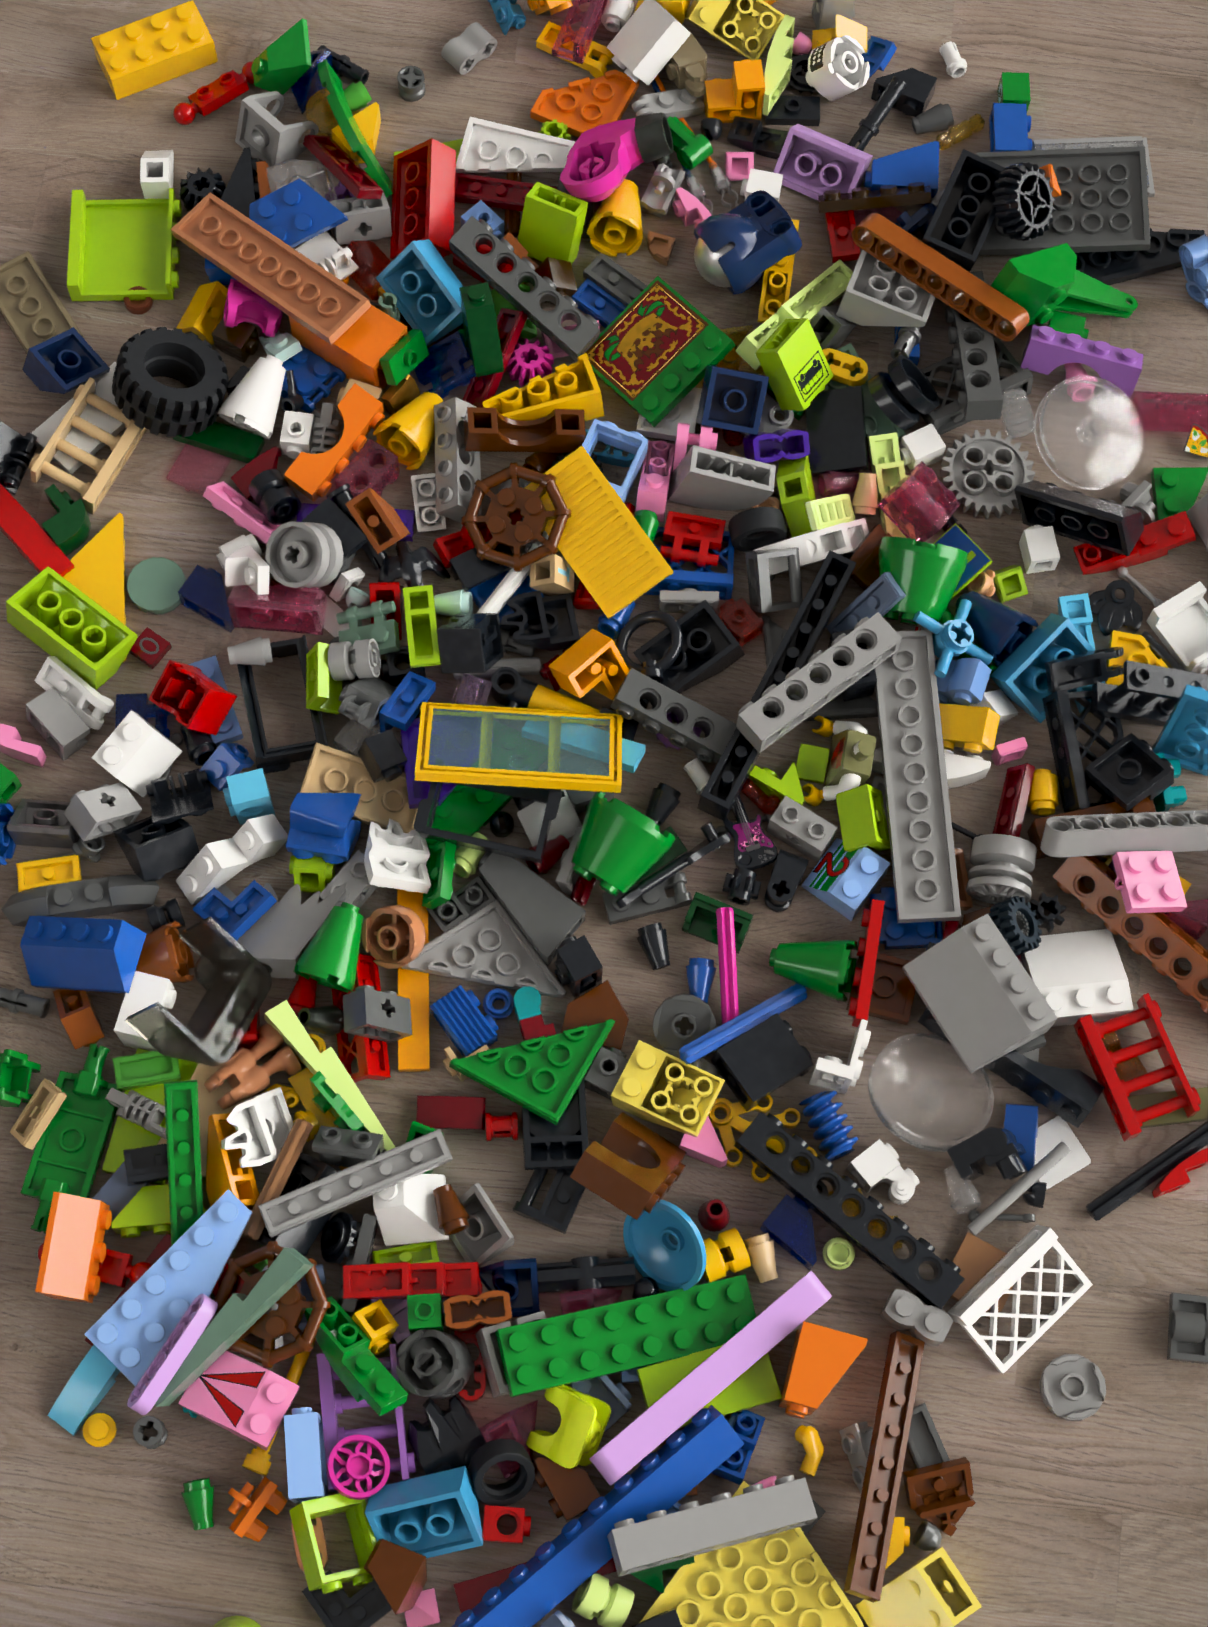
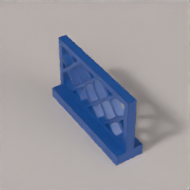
M658 527L654 539L663 537L665 527ZM724 531L723 541H728L727 548L720 553L714 549H709L708 551L711 554L719 555L718 562L727 569V573H714L709 569L712 567L711 565H706V567L697 566L698 569L695 571H684L680 566L687 561L680 560L679 563L671 562L670 558H664L674 571L673 574L666 577L644 594L659 595L660 590L680 591L684 588H694L697 591H719V600H731L734 579V547L731 543L729 531ZM653 542V544L655 545V547H656V548L658 549V551L660 552V549H661V548H659V547ZM670 542L666 546L673 547V543ZM684 545L682 546V549H687V550H689V549H688L687 547H685ZM695 547L692 550L699 551L700 547Z

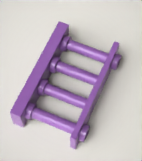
M389 1344L390 1357L377 1359L387 1370L392 1371V1376L401 1385L396 1371L400 1358L397 1357L398 1348L396 1344ZM324 1353L316 1354L326 1468L331 1450L345 1437L357 1434L366 1435L375 1440L398 1437L400 1457L389 1459L390 1472L401 1471L403 1481L410 1479V1473H416L414 1452L408 1453L403 1404L395 1408L396 1424L345 1430V1427H339L338 1414H342L343 1410L370 1407L365 1399L357 1402L352 1395L342 1396L341 1393L336 1394L335 1380L340 1379ZM334 1459L333 1469L336 1475L344 1467L339 1466ZM373 1465L372 1471L375 1472L383 1470L384 1468ZM346 1474L341 1475L338 1479L339 1483L348 1480V1476ZM327 1475L328 1490H330L331 1492H334V1491H336V1490H335V1489L332 1487V1485L330 1484V1481H329V1478H328V1475Z

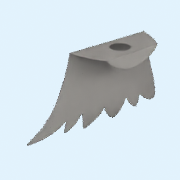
M345 882L320 903H318L320 891H318L302 905L299 884L291 887L280 902H278L274 889L269 883H266L263 888L270 892L277 902L233 945L223 938L221 957L243 976L295 979L296 974L293 972L296 964L295 959L320 928L332 908L337 904L348 882ZM225 884L217 889L230 901L237 897ZM263 962L269 966L256 968L255 963Z

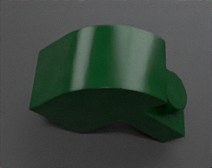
M53 484L44 491L49 503L57 514L41 525L48 536L67 556L82 546L87 540L91 523L81 498L74 502L65 490L60 492Z

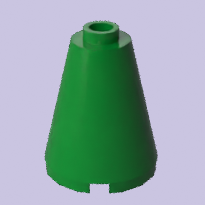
M342 902L341 906H334L295 964L293 972L309 980L311 975V979L318 981L320 985L346 993L353 992L364 918L363 915L358 913L360 908L346 902Z
M852 940L779 943L777 949L772 948L769 966L774 967V973L837 1001L846 1002L847 997L844 995V992L850 993L854 969L857 964V959L851 958L852 950H857V942Z

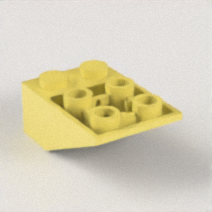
M693 0L685 19L747 59L758 60L785 15L763 0Z
M639 1040L611 1094L613 1106L636 1117L698 1137L725 1080L692 1064H686L681 1059Z
M943 1547L935 1549L883 1585L880 1601L870 1602L863 1599L854 1605L868 1627H954L982 1607Z

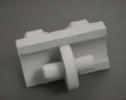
M664 163L658 164L640 201V206L647 208V212L660 218L663 215L666 216L675 198L676 189L680 187L685 177V171L672 169Z
M1146 480L1140 485L1127 481L1119 492L1120 499L1124 501L1122 504L1109 500L1113 504L1124 507L1131 506L1140 511L1144 525L1150 524L1155 520V515L1152 511L1155 508V504L1149 493L1152 484Z

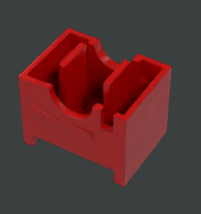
M169 660L149 700L159 708L175 715V720L187 729L217 735L237 696L226 691L208 678L198 667Z

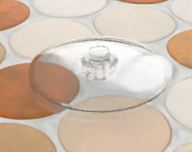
M1089 375L1068 378L1046 393L1036 411L1034 434L1039 453L1049 469L1064 482L1081 489H1104L1123 480L1136 467L1142 453L1144 441L1141 419L1130 398L1113 383Z
M915 1033L893 1040L880 1052L869 1074V1096L877 1116L890 1132L914 1147L927 1151L946 1152L953 1146L983 1131L991 1118L994 1094L987 1072L982 1067L970 1074L953 1046L938 1035Z

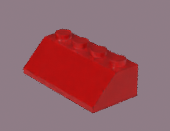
M433 138L394 156L392 236L390 244V258L393 260L412 241L430 239L442 257L452 254L449 240L454 235L456 150Z

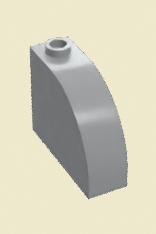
M693 445L671 474L668 501L710 510L727 511L750 508L763 503L774 492L776 466Z

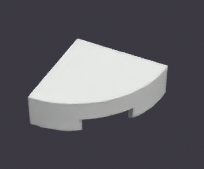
M359 567L341 573L329 596L336 602L346 598V591L353 583L358 586L365 573Z

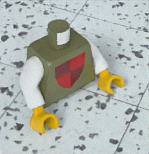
M820 715L814 718V720L822 723L819 729H812L814 733L823 737H829L834 733V736L832 737L823 790H819L810 783L802 787L809 794L804 797V801L809 805L818 806L823 799L825 801L836 800L838 793L862 786L870 778L876 737L868 735V731L858 722L839 720L833 722Z

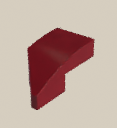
M277 446L262 453L230 477L249 501L253 500L249 493V485L253 478L265 470H277L278 457H281L282 454L281 449Z

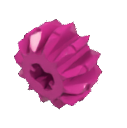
M526 338L523 345L516 344L506 370L510 372L511 380H519V385L523 387L526 382H530L529 379L538 375L543 378L553 373L554 357L552 354H549L548 345L540 347L538 339L532 344Z

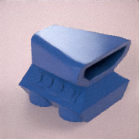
M297 793L290 807V829L286 843L287 851L299 859H309L317 856L322 857L326 863L330 864L349 861L360 836L362 821L353 820L352 818L361 794Z

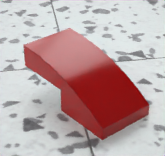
M1208 1148L1188 1157L1165 1175L1152 1191L1153 1197L1157 1198L1181 1189L1190 1183L1187 1172L1208 1164Z

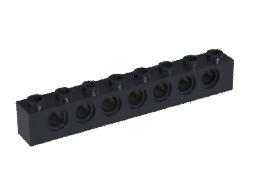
M760 1112L734 1146L925 1304L942 1309L965 1279L959 1274L961 1269L949 1259L945 1258L943 1261L933 1253L935 1248L928 1241L921 1237L917 1240L908 1233L910 1228L901 1219L895 1216L891 1219L882 1211L884 1206L874 1197L868 1196L866 1198L858 1192L859 1186L846 1175H843L841 1178L832 1170L834 1166L828 1159L820 1154L816 1157L806 1149L808 1144L798 1135L793 1134L790 1136L782 1129L783 1123L770 1113L766 1116ZM770 1139L778 1140L783 1147L782 1153L777 1155L771 1154L766 1148V1142ZM792 1161H804L808 1167L807 1174H795L791 1168ZM821 1180L828 1181L833 1188L832 1195H821L817 1190V1182ZM843 1202H854L858 1208L857 1216L848 1217L842 1210ZM869 1222H878L882 1226L883 1235L881 1238H874L869 1234ZM900 1242L907 1246L909 1251L907 1259H899L895 1256L893 1252L895 1243ZM922 1263L929 1264L933 1268L934 1277L932 1280H925L920 1276L919 1267Z

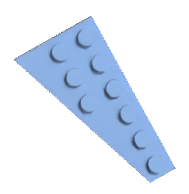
M229 1189L84 1334L135 1387L194 1299L200 1294H205L210 1298L233 1249H235L252 1215V1212Z

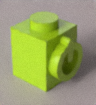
M295 856L290 857L289 873L294 874V885L299 884L301 892L316 893L320 891L321 893L326 888L327 883H330L335 877L336 864L326 863L322 857L314 856L309 859H299Z

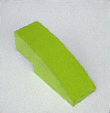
M424 585L403 588L410 668L441 665L433 586Z

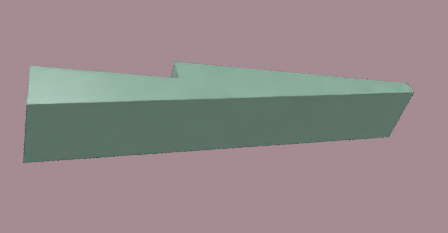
M284 1247L248 1296L241 1293H233L202 1333L155 1403V1406H170L295 1285L314 1264L296 1249Z

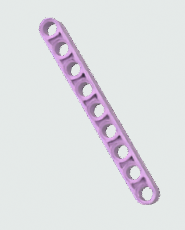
M812 1271L807 1273L590 1457L589 1460L610 1486L613 1485L832 1297L830 1292Z

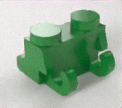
M5 1049L3 1053H0V1106L19 1107L21 1100L22 1103L28 1104L33 1094L28 1093L31 1073H39L41 1065L28 1061L27 1054L11 1049Z

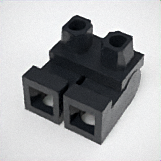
M987 1128L947 1150L962 1179L974 1180L984 1175L980 1166L985 1163L989 1167H997L1004 1180H1013L1028 1172L1020 1157L1026 1153L1023 1145L1017 1143L1015 1135L1006 1129Z

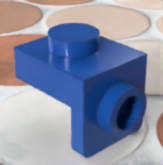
M222 743L201 767L200 771L206 770L208 780L219 791H223V788L228 787L227 776L239 774L243 768H251L254 761L248 756V750L241 744Z

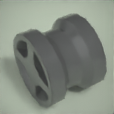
M416 66L402 68L397 75L399 95L402 99L409 102L420 100L425 94L423 71Z

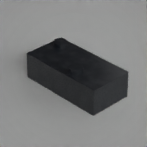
M963 149L923 236L922 242L970 272L995 219L996 209L992 205L995 202V197L992 192L996 190L994 182L999 180V173L1003 172L1005 167Z

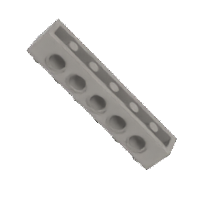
M879 612L871 618L867 616L862 618L848 635L842 633L826 651L819 650L813 654L808 660L807 665L801 669L796 667L786 675L785 681L781 684L769 686L762 693V698L755 703L752 701L746 703L738 711L737 729L761 753L895 654L899 649L902 637ZM857 644H866L869 646V649H861ZM841 660L844 661L847 665L838 666L834 663V661ZM819 677L824 682L815 683L810 678ZM796 694L801 699L794 701L789 699L787 695ZM772 711L777 714V717L769 718L764 712Z

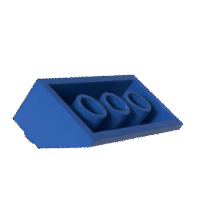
M29 916L20 947L31 985L34 987L129 993L147 934L126 921L118 919Z

